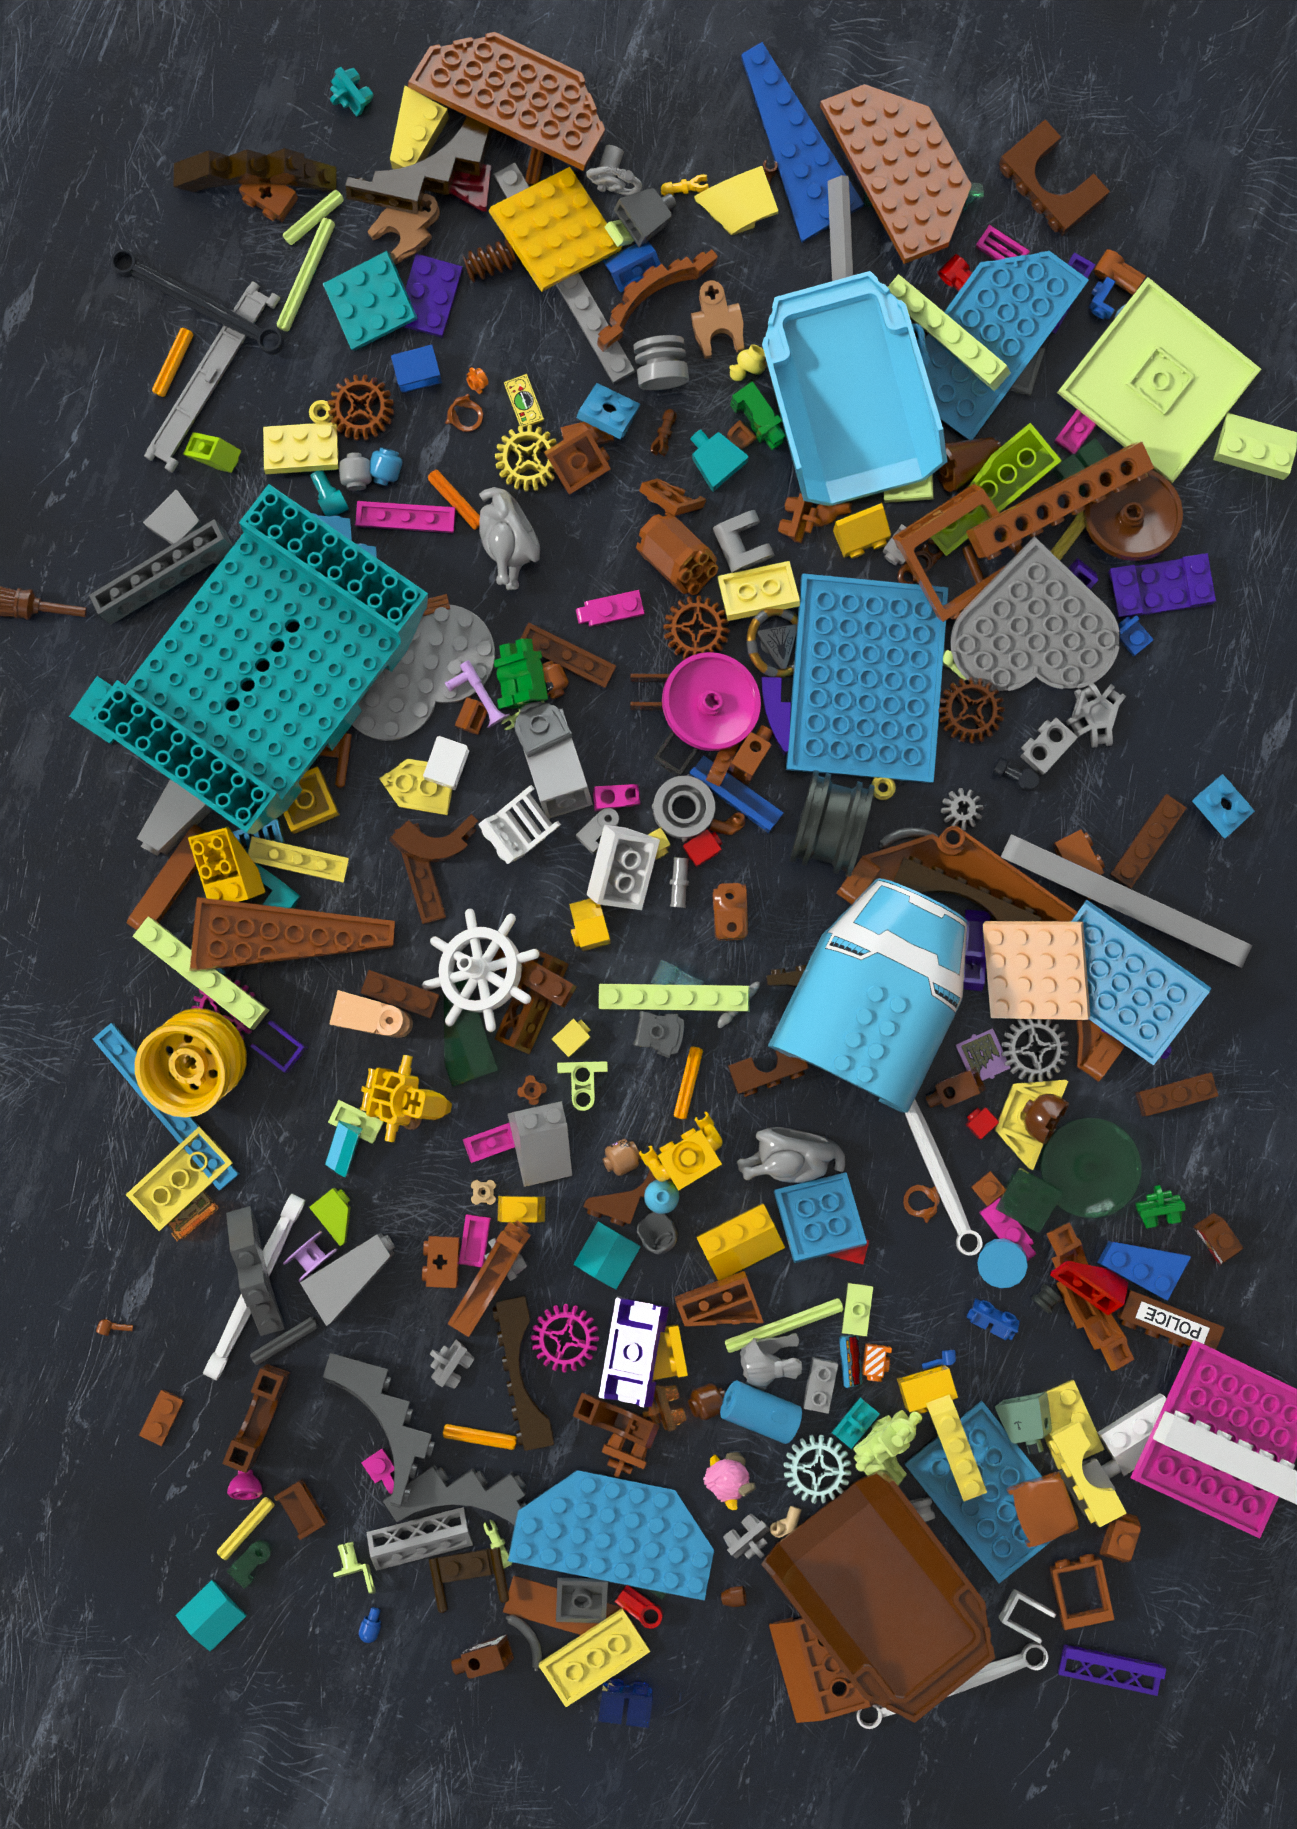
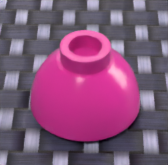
M238 1470V1475L229 1483L227 1494L231 1498L239 1500L256 1499L262 1495L261 1483L253 1475V1470H249L247 1473Z

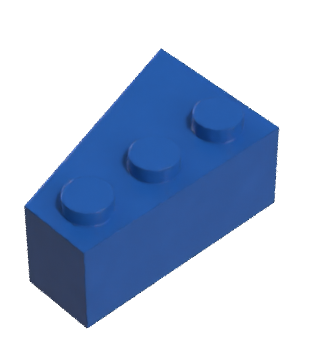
M1108 1241L1097 1263L1168 1301L1191 1256Z

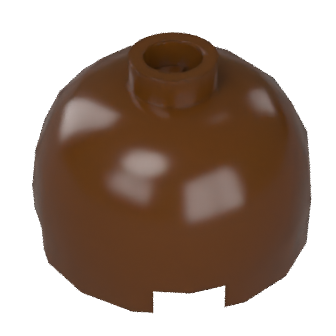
M1047 1093L1038 1096L1034 1101L1029 1099L1022 1111L1026 1114L1024 1126L1028 1134L1036 1141L1046 1144L1056 1131V1126L1061 1116L1064 1117L1069 1102L1057 1095Z

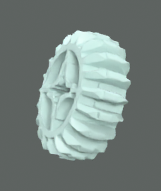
M809 1435V1444H806L805 1440L801 1438L800 1443L803 1447L799 1449L797 1445L793 1444L792 1449L796 1454L794 1455L789 1452L786 1454L792 1460V1463L784 1462V1467L791 1468V1471L785 1472L784 1476L785 1478L793 1477L787 1485L788 1487L797 1485L793 1491L795 1495L804 1491L802 1500L805 1501L810 1494L812 1495V1503H816L817 1496H820L822 1503H825V1495L828 1493L832 1500L835 1499L833 1490L836 1489L838 1493H843V1489L839 1484L848 1485L849 1482L843 1478V1475L850 1476L851 1471L844 1469V1467L851 1465L850 1460L842 1461L848 1453L846 1451L838 1453L842 1445L837 1443L832 1447L833 1438L829 1437L827 1442L823 1443V1435H819L818 1442L814 1441L813 1435ZM816 1449L812 1461L798 1462L804 1453ZM824 1450L834 1455L838 1467H832L823 1462ZM819 1457L820 1465L825 1470L817 1475L816 1480L815 1473L810 1468L815 1463H818ZM797 1470L811 1475V1488L805 1486L799 1480ZM836 1475V1478L830 1485L819 1489L823 1477Z

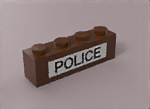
M1128 1289L1125 1303L1120 1307L1117 1315L1118 1318L1123 1319L1122 1325L1136 1330L1137 1325L1146 1328L1145 1334L1159 1339L1160 1335L1170 1338L1168 1343L1180 1348L1184 1344L1191 1346L1193 1340H1196L1216 1350L1225 1328Z

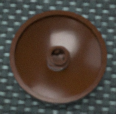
M1127 466L1121 467V472L1124 475L1127 473ZM1153 470L1148 471V477L1138 482L1131 480L1126 483L1127 488L1117 493H1114L1112 490L1105 494L1107 497L1105 500L1096 504L1090 502L1084 505L1086 509L1083 511L1086 529L1092 540L1106 553L1123 560H1146L1164 552L1177 537L1183 520V508L1180 497L1172 484ZM1104 474L1100 476V483L1103 486H1105L1106 484V477Z

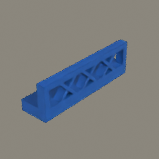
M703 756L689 774L705 783L714 795L738 812L743 813L746 818L767 833H770L783 815V812L729 773H726L720 787L706 781L714 762Z

